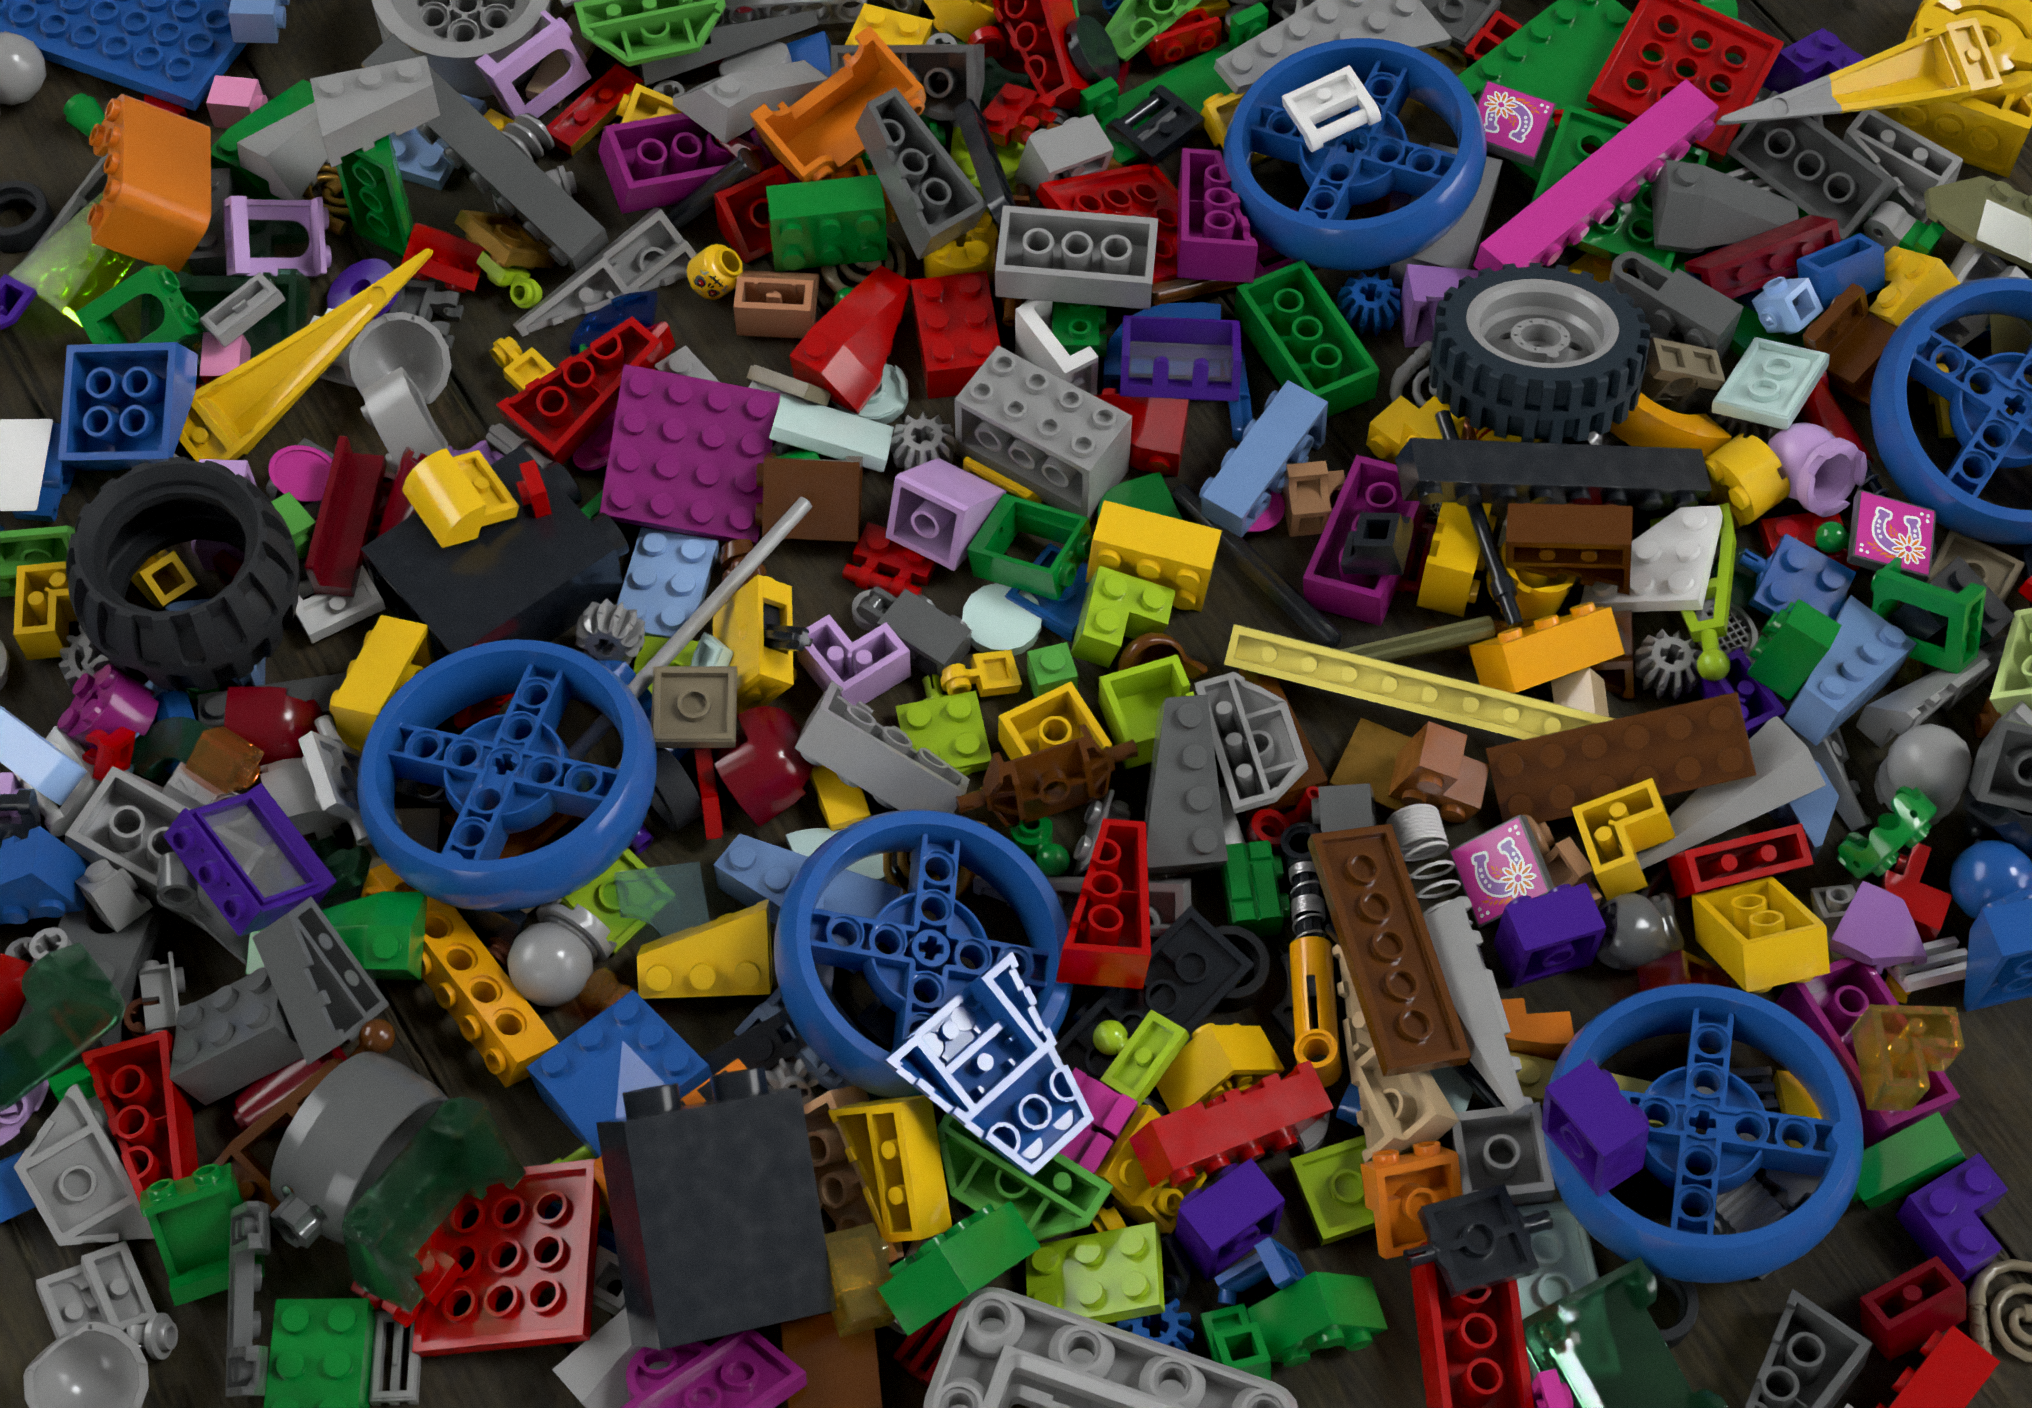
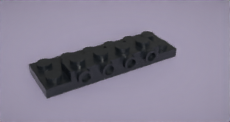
M1190 905L1151 945V958L1143 989L1102 986L1100 991L1104 995L1093 1006L1088 1002L1085 1003L1073 1015L1070 1022L1074 1026L1063 1037L1059 1034L1056 1035L1055 1040L1057 1044L1054 1047L1063 1065L1068 1064L1071 1072L1076 1067L1087 1074V1076L1101 1082V1077L1118 1054L1105 1055L1097 1050L1093 1043V1032L1098 1024L1105 1020L1118 1021L1126 1028L1128 1038L1130 1039L1152 1009L1186 1029L1190 1035L1253 969L1255 964Z

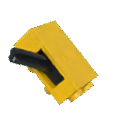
M758 574L735 592L713 616V636L734 652L729 666H737L738 672L737 715L750 708L767 706L792 687L797 678V671L793 668V651L803 652L805 646L811 647L813 639L808 637L809 629L793 626L792 586Z

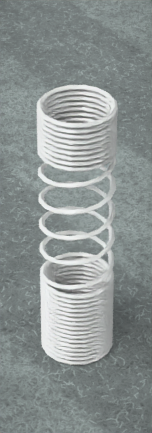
M1430 804L1409 805L1397 810L1387 819L1386 824H1392L1404 861H1419L1433 858L1444 853L1449 847L1439 810L1435 806ZM1450 860L1431 862L1418 868L1409 876L1410 879L1439 877L1450 872L1455 864ZM1438 864L1451 865L1448 869L1439 873L1416 875L1426 868ZM1452 879L1442 880L1423 888L1416 894V897L1427 899L1446 896L1458 890L1461 883ZM1442 884H1457L1451 890L1442 893L1421 895L1427 890ZM1447 900L1430 907L1422 913L1423 917L1452 900ZM1478 946L1477 948L1480 954L1484 969H1487L1485 967L1486 964L1484 963L1482 952L1480 951L1481 949Z

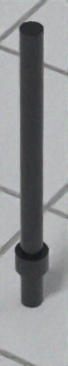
M1442 410L1436 413L1435 419L1442 439L1460 440L1450 411ZM1475 503L1466 506L1492 580L1489 587L1495 602L1500 603L1508 629L1521 627L1524 622L1515 599L1518 592L1513 578L1507 576L1483 504Z

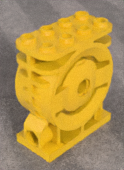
M1922 0L1905 42L1943 24L1977 17L2003 85L1996 91L1964 97L1961 101L1875 110L1963 158L1964 163L2009 178L2032 126V0Z

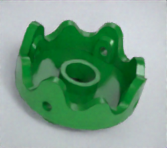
M1902 786L1895 792V797L1891 800V808L1894 814L1883 813L1878 818L1879 827H1874L1870 831L1869 839L1858 832H1850L1843 838V843L1838 847L1840 855L1836 858L1855 878L1862 879L1872 872L1877 877H1880L1896 863V858L1900 855L1897 851L1904 844L1909 849H1912L1929 833L1928 830L1932 826L1928 821L1935 815L1937 808L1918 787L1912 790L1909 787Z

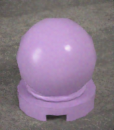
M1807 422L1791 424L1788 431L1781 429L1768 441L1767 445L1782 464L1777 469L1781 480L1788 476L1790 483L1788 497L1798 500L1803 508L1821 517L1836 515L1850 504L1845 499L1851 494L1856 484L1862 487L1867 472L1865 453L1859 450L1854 443L1843 438H1835L1824 427Z

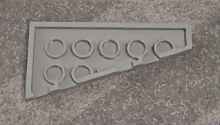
M1317 0L1216 59L1214 69L1235 94L1247 92L1256 80L1281 60L1317 44L1350 38H1373L1399 42L1418 50L1433 46L1440 49L1449 47L1452 37L1420 0Z

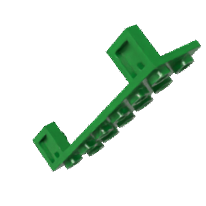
M1259 2L1231 16L1228 42L1118 96L1119 85L1111 76L1080 91L1079 118L1090 114L1094 115L1114 148L1112 157L1116 161L1127 165L1139 159L1140 157L1121 141L1115 142L1109 137L1105 128L1106 124L1114 118H1122L1147 99L1150 91L1158 85L1165 86L1198 113L1204 108L1203 102L1209 97L1220 92L1224 96L1232 93L1231 88L1214 69L1215 61L1266 31L1268 9ZM1158 108L1132 129L1136 130L1162 109Z

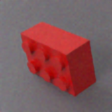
M987 271L911 280L912 311L928 399L958 396L996 347H1001Z

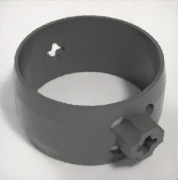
M368 1051L356 1054L345 1060L332 1070L307 1097L292 1119L280 1142L272 1165L270 1178L272 1194L280 1205L269 1215L271 1225L281 1234L285 1241L297 1249L299 1246L308 1248L320 1234L333 1242L352 1249L366 1248L381 1240L413 1209L429 1187V1178L435 1177L448 1151L455 1128L456 1111L453 1102L434 1083L390 1057Z

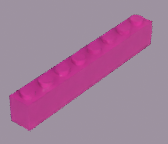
M1685 79L1482 242L1473 266L1479 271L1489 267L1493 271L1502 270L1504 264L1515 263L1517 268L1529 267V263H1541V267L1544 264L1547 266L1552 265L1560 257L1567 245L1570 243L1573 245L1578 244L1588 233L1589 227L1596 222L1599 224L1605 222L1613 213L1615 206L1621 201L1628 203L1638 193L1643 183L1647 180L1650 183L1654 182L1666 160L1679 161L1689 151L1691 144L1696 140L1704 141L1716 126L1713 121L1719 106Z

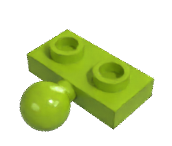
M1152 1009L1130 1039L1128 1038L1126 1028L1120 1022L1115 1020L1101 1022L1093 1032L1095 1047L1105 1055L1118 1054L1101 1077V1083L1120 1095L1123 1093L1138 1101L1139 1108L1190 1038L1187 1030Z

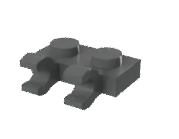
M409 280L399 290L398 298L390 308L389 313L406 312L423 317L428 322L431 321L432 314L436 313L444 319L459 321L461 320L464 307L463 305H457L460 297L457 292H439L436 282ZM443 321L430 322L439 329L449 346V351H451L455 337L454 335H448L451 327L450 323Z

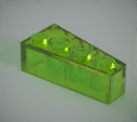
M103 192L9 273L14 279L34 288L38 292L37 295L81 327L83 326L75 312L115 287L136 260V258L91 243L92 226L87 225V218L94 203L99 204L103 199Z

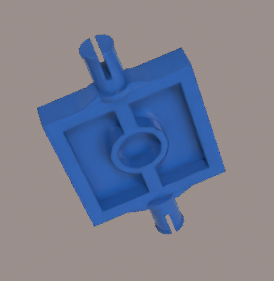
M1788 534L1780 538L1773 554L1766 560L1752 553L1747 548L1743 550L1739 556L1740 558L1737 560V564H1741L1757 573L1756 588L1748 605L1768 616H1771L1774 611L1778 613L1781 608L1785 610L1790 602L1795 603L1799 598L1835 620L1847 601V591L1856 574L1855 571Z

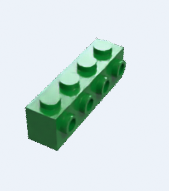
M1053 301L1052 333L1070 356L1091 346L1098 355L1099 374V358L1107 357V334H1099V331H1106V308H1098V305Z

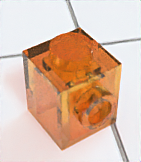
M221 726L202 732L185 768L228 794L248 788L255 782L261 770L258 764L264 752L226 727Z

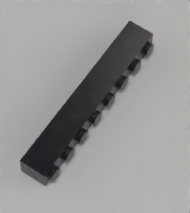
M1410 438L1395 458L1403 501H1419L1424 505L1438 502L1457 503L1461 506L1484 503L1494 504L1497 507H1506L1508 503L1614 504L1618 506H1633V508H1639L1641 511H1653L1656 509H1675L1676 511L1680 507H1697L1712 491L1702 449Z

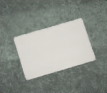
M0 419V511L37 510L53 424L52 419Z

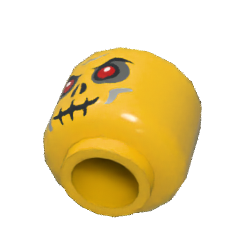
M714 244L693 256L688 262L686 271L690 286L698 295L705 299L716 300L736 288L737 276L743 272V266L739 255L734 250L725 245Z

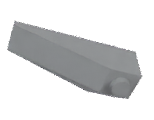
M805 60L727 74L700 84L674 98L673 106L723 143H727L754 127L750 113L765 103L771 111H778L777 105L782 101L790 107L829 77Z

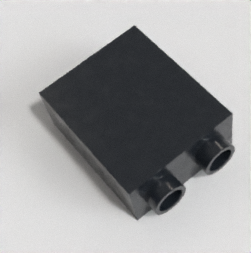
M521 445L490 465L519 505L515 518L483 526L480 528L478 538L442 548L416 512L361 548L370 578L383 602L398 619L428 625L435 662L447 655L472 647L474 644L515 639L551 642L575 626L579 616L590 606L591 602L602 604L606 598L611 602L620 596L623 581L618 559L629 552L627 541L621 530L607 514L601 512L592 519H589L576 505L582 501L579 488L568 471L559 462L554 461L545 468H542L536 462L547 491L552 514L536 518L531 503L524 506L522 504L516 482L523 480L519 464L534 460V458Z
M765 1067L712 1075L710 1080L714 1100L681 1106L678 1083L623 1092L626 1117L596 1122L632 1345L662 1350L837 1310L801 1089H768Z

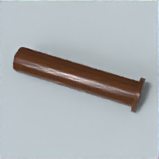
M1178 277L1152 284L1151 305L1158 306L1237 287L1247 282L1206 279L1192 280Z

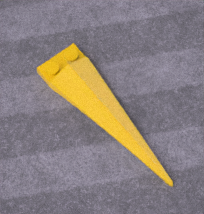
M424 249L316 321L197 389L179 441L195 461L199 462V459L237 460L243 454L247 455L347 348L353 339L358 336L366 324L373 320L432 256L433 250Z

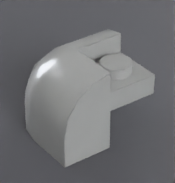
M302 758L283 759L260 766L262 784L300 834L305 835L315 832L322 851L339 847L335 831L342 829L341 824L346 823L347 820L325 813L318 806L314 797L316 790L311 775L303 766Z

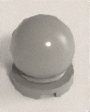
M7 31L0 32V103L16 105L29 101L40 91L45 80L46 68L44 57L33 41L22 35Z
M1935 724L1917 725L1905 731L1889 747L1888 756L1876 773L1874 789L1878 802L1881 805L1884 802L1893 811L1891 800L1895 797V792L1900 787L1906 786L1912 790L1918 787L1937 808V812L1928 823L1930 825L1939 823L1941 818L1953 811L1960 799V794L1968 785L1973 760L1966 742L1951 729Z
M562 898L543 904L538 908L536 915L540 923L529 925L516 937L507 957L508 974L512 984L525 999L539 1006L557 1007L571 1002L586 988L593 974V961L605 962L617 946L616 942L607 941L606 937L611 931L595 915L579 904L573 910L559 904Z

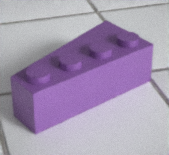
M1406 264L1400 299L1402 307L1399 316L1405 348L1419 347L1426 340L1432 342L1438 302L1444 300V293L1451 286L1458 289L1460 279L1468 275L1472 278H1477L1479 270Z

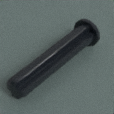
M742 147L738 150L736 158L670 208L665 215L675 228L681 229L715 203V193L743 181L751 174H759L761 172V165L757 157L749 149Z

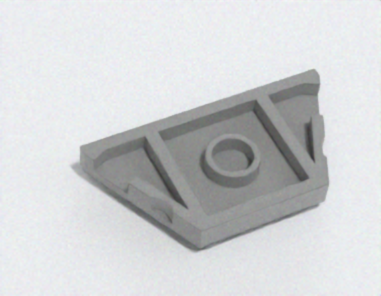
M75 1084L69 1087L64 1098L52 1115L45 1121L33 1142L26 1148L14 1165L15 1171L58 1246L153 1239L154 1235L148 1219L142 1216L139 1201L122 1160L79 1085Z

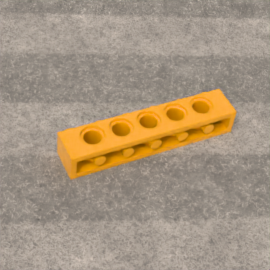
M384 863L370 869L360 896L363 898L382 891H419L406 884ZM428 897L421 977L434 992L439 1005L447 1009L459 1025L463 1037L475 1046L484 1058L488 1070L499 1078L505 1088L530 1077L526 1067L559 1044V1042L523 995L515 988L510 978L454 906Z

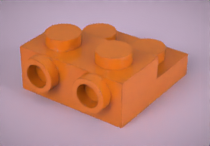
M1439 1141L1417 1142L1413 1144L1414 1152L1399 1155V1150L1396 1149L1375 1151L1372 1153L1373 1161L1360 1163L1366 1208L1374 1213L1379 1256L1385 1259L1403 1256L1405 1249L1419 1247L1422 1242H1427L1426 1234L1417 1214L1421 1206L1463 1195L1458 1152L1440 1146Z

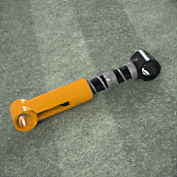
M1298 822L1286 828L1280 840L1286 863V872L1289 875L1291 885L1294 886L1290 892L1292 899L1291 920L1293 921L1292 930L1297 937L1289 946L1295 1034L1293 1051L1297 1065L1309 1061L1317 1055L1327 1056L1320 1062H1311L1325 1088L1338 1081L1343 1068L1339 1046L1332 944L1324 938L1327 933L1322 930V923L1326 919L1324 899L1320 897L1321 885L1319 887L1320 882L1310 851L1297 853L1300 850L1309 849L1307 845L1311 834L1321 833V831L1311 823ZM1312 1004H1317L1319 1029H1314Z

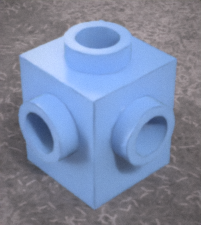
M1774 278L1768 281L1763 286L1764 290L1752 300L1759 320L1767 333L1785 332L1786 335L1797 333L1824 311L1809 278Z

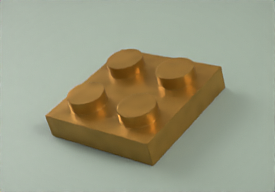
M460 210L454 222L466 232L465 237L470 242L484 247L491 253V260L502 267L510 268L513 265L533 270L535 267L552 268L555 260L548 253L550 248L540 240L538 242L533 241L522 229L521 224L513 217L509 218L505 214Z

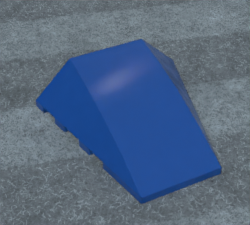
M1011 951L961 989L892 1050L883 1063L1024 1174L1031 1177L1094 1120V1117L1068 1064L1063 1065L1054 1047L1057 1042L1050 1027L1045 1028L1034 1006L1037 1001L1030 987H1025L1016 969L1019 964Z

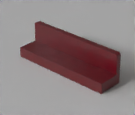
M1808 215L1684 263L1685 270L1701 274L1702 283L1733 299L1762 288L1768 281L1774 278H1787L1798 274L1797 259L1841 241L1837 219Z
M348 436L338 437L305 564V570L314 594L354 597L364 559L361 548L368 543L387 466L383 455L353 453Z

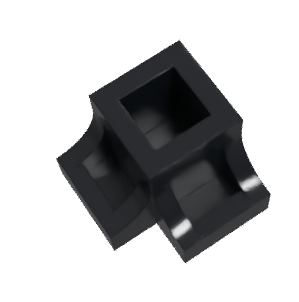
M1361 512L1357 530L1348 532L1340 564L1343 573L1403 575L1414 529L1411 517L1401 516L1400 513Z

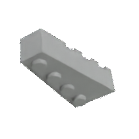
M831 680L807 719L795 746V749L801 752L802 757L813 765H824L834 771L845 784L855 788L859 786L873 794L874 799L886 808H896L898 810L932 809L954 813L958 807L955 797L966 794L970 779L927 748H920L919 751H916L912 748V741L905 732L895 725L883 727L877 723L871 715L874 711L861 701L857 702L856 706L849 703L840 696L843 688Z

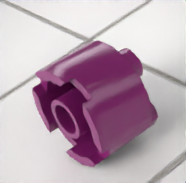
M107 664L93 676L84 673L76 681L72 689V693L76 696L70 707L59 718L57 725L61 731L86 748L98 749L95 744L85 740L86 735L95 729H101L111 734L123 726L144 736L155 718L159 704L156 699L152 698V695L155 693L153 690L127 675L116 666Z

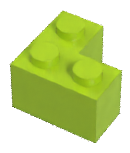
M1099 565L1086 589L1071 649V656L1109 668L1121 648L1124 636L1135 639L1147 632H1164L1169 622L1176 590Z

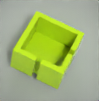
M1178 655L1099 677L1098 703L1115 745L1133 739L1138 749V757L1122 761L1125 770L1152 762L1158 709L1165 698L1194 695V692H1190V683Z

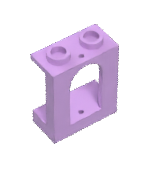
M545 10L540 12L547 27L499 63L495 62L487 53L475 61L505 114L513 121L519 114L530 113L539 118L591 78L584 65L588 62V59L581 48L570 40L573 32L568 24L561 17L555 19ZM561 49L570 65L568 72L525 105L512 82L548 54Z
M230 196L222 201L227 277H254L259 272L264 277H319L327 273V268L331 266L332 256L330 246L325 245V230L329 227V211L327 207H323V197H316L312 200L247 199V196ZM248 220H289L298 222L308 232L310 239L309 247L303 255L295 258H250Z

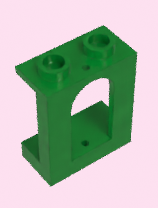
M166 265L144 267L75 312L93 344L128 343L112 313L138 296L148 293L156 296L162 302L165 318L162 325L156 331L137 343H179L188 336H199L204 332L198 323L199 315L191 304L186 302L179 290L180 283L178 278Z
M1894 558L1884 568L1877 570L1873 576L1871 591L1874 592L1871 610L1891 625L1893 624L1887 618L1897 609L1898 600L1948 617L1945 648L1906 635L1917 643L1908 657L1954 674L1960 673L1978 657L1987 587L1971 582L1957 594L1900 574L1902 558Z

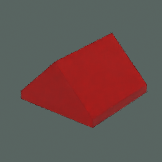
M778 163L757 175L746 178L714 194L718 228L744 263H748L772 251L766 186L790 184L782 163Z

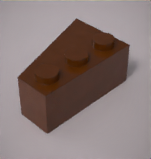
M1508 503L1506 567L1551 578H1556L1558 573L1580 577V584L1593 587L1595 581L1617 586V593L1630 595L1633 506H1618L1614 504Z

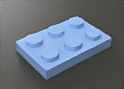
M460 94L480 114L484 115L487 112L484 100ZM417 127L399 136H396L394 132L391 133L390 136L402 179L442 190L454 169V166L444 157L442 153L444 149L437 142L430 145L418 133Z
M641 527L617 605L623 601L625 609L637 610V618L645 621V636L671 638L704 602L719 552L718 540Z

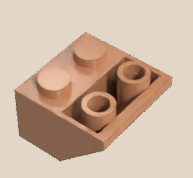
M744 270L737 276L733 306L737 335L803 339L815 323L819 274Z

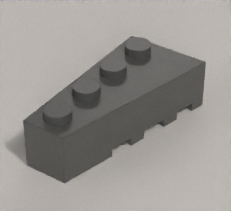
M1207 694L1165 698L1158 709L1145 814L1148 877L1218 871L1228 861Z
M1792 1289L1745 1408H1833L1864 1368L1873 1343Z

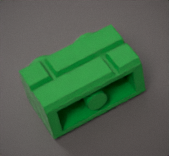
M1268 840L1248 842L1247 844H1226L1228 861L1219 872L1228 924L1245 928L1259 937L1278 935L1282 932L1284 918H1290L1288 894L1280 893L1278 887V880H1283L1281 856L1272 854L1271 843Z

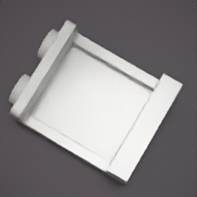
M1029 299L1016 308L1015 354L1092 395H1097L1098 355L1091 346L1071 356L1052 333L1053 301Z

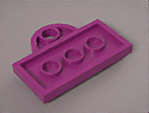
M754 1329L728 1334L710 1347L701 1341L662 1350L642 1347L631 1358L627 1366L626 1383L630 1401L620 1408H775L807 1385L806 1372ZM662 1361L670 1364L666 1368L659 1370L648 1368L655 1362Z

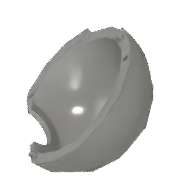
M406 312L383 314L366 324L358 336L353 339L348 358L351 379L361 396H363V388L402 366L423 394L426 404L435 401L446 387L451 370L449 346L439 329L423 317Z
M98 1320L81 1322L64 1333L35 1357L23 1375L25 1401L29 1408H141L149 1388L148 1363L138 1343L118 1326Z

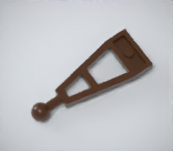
M383 1019L367 1021L359 1031L358 1038L360 1044L347 1059L362 1052L371 1051L383 1054L389 1051L395 1042V1031L392 1025ZM331 1059L231 1141L213 1163L219 1166L231 1163L245 1202L260 1201L271 1206V1213L280 1205L271 1191V1173L249 1150L288 1117L294 1118L299 1108L317 1085L332 1070L344 1062L342 1059ZM271 1225V1235H272V1234L275 1232L276 1229Z

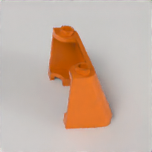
M870 25L855 36V40L859 43L855 54L851 56L848 52L842 56L845 66L790 107L783 101L777 105L778 111H771L764 103L750 113L760 142L802 182L833 179L835 174L866 152L855 126L869 101L896 87L918 116L925 109L926 93L923 85Z

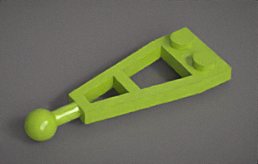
M1729 502L1719 504L1723 519L1717 541V546L1720 545L1718 575L1716 578L1709 579L1705 600L1715 598L1713 618L1698 621L1694 610H1680L1693 642L1701 641L1703 652L1697 659V670L1700 676L1708 681L1723 679L1730 670L1729 657L1719 649L1718 642L1719 637L1727 636L1736 552V536ZM1667 516L1650 519V527H1653Z

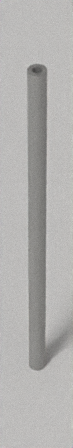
M799 497L627 685L637 699L653 683V666H668L809 512L812 505L806 498ZM601 714L569 748L570 759L581 761L612 728L614 724L610 719Z

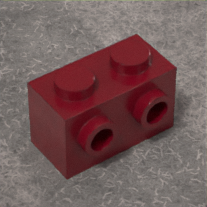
M1935 1256L1860 1297L1861 1329L1890 1362L1928 1341L1936 1329L1943 1333L1952 1325L1955 1326L1966 1320V1287L1942 1260Z

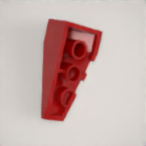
M879 265L814 324L789 356L794 378L828 390L831 393L830 400L858 415L880 387L884 365L893 347L892 341L897 325L901 322L909 298L911 281Z
M1103 388L1101 395H1094L1132 415L1130 466L1150 473L1160 471L1161 475L1178 477L1186 441L1189 399L1120 396L1116 388Z

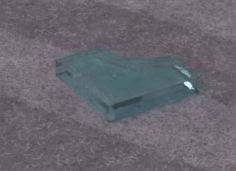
M700 862L615 872L614 882L620 918H637L652 925L663 937L692 926L694 928L710 922Z

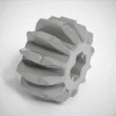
M922 412L917 420L907 415L905 425L896 424L890 451L892 452L896 468H904V471L936 458L952 464L953 455L957 451L956 440H954L953 429L950 424H942L939 415L929 420L925 413Z
M607 598L602 604L591 602L590 606L583 611V614L579 616L577 621V630L575 632L577 634L576 645L584 648V653L590 657L593 656L598 660L626 661L629 665L644 645L645 621L637 618V610L625 609L623 601L619 605H613Z
M1662 629L1657 633L1656 638L1647 635L1641 647L1636 650L1633 658L1636 665L1634 668V678L1643 680V691L1654 688L1658 699L1665 692H1668L1676 700L1680 697L1681 692L1690 694L1698 680H1700L1701 676L1697 670V659L1703 651L1694 649L1695 643L1692 639L1682 640L1680 631H1677L1673 637H1669Z

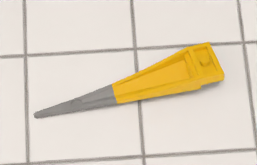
M1974 17L1943 24L1829 75L1724 115L1716 124L1730 125L1961 101L1964 97L1996 91L2003 85V82L1978 19Z

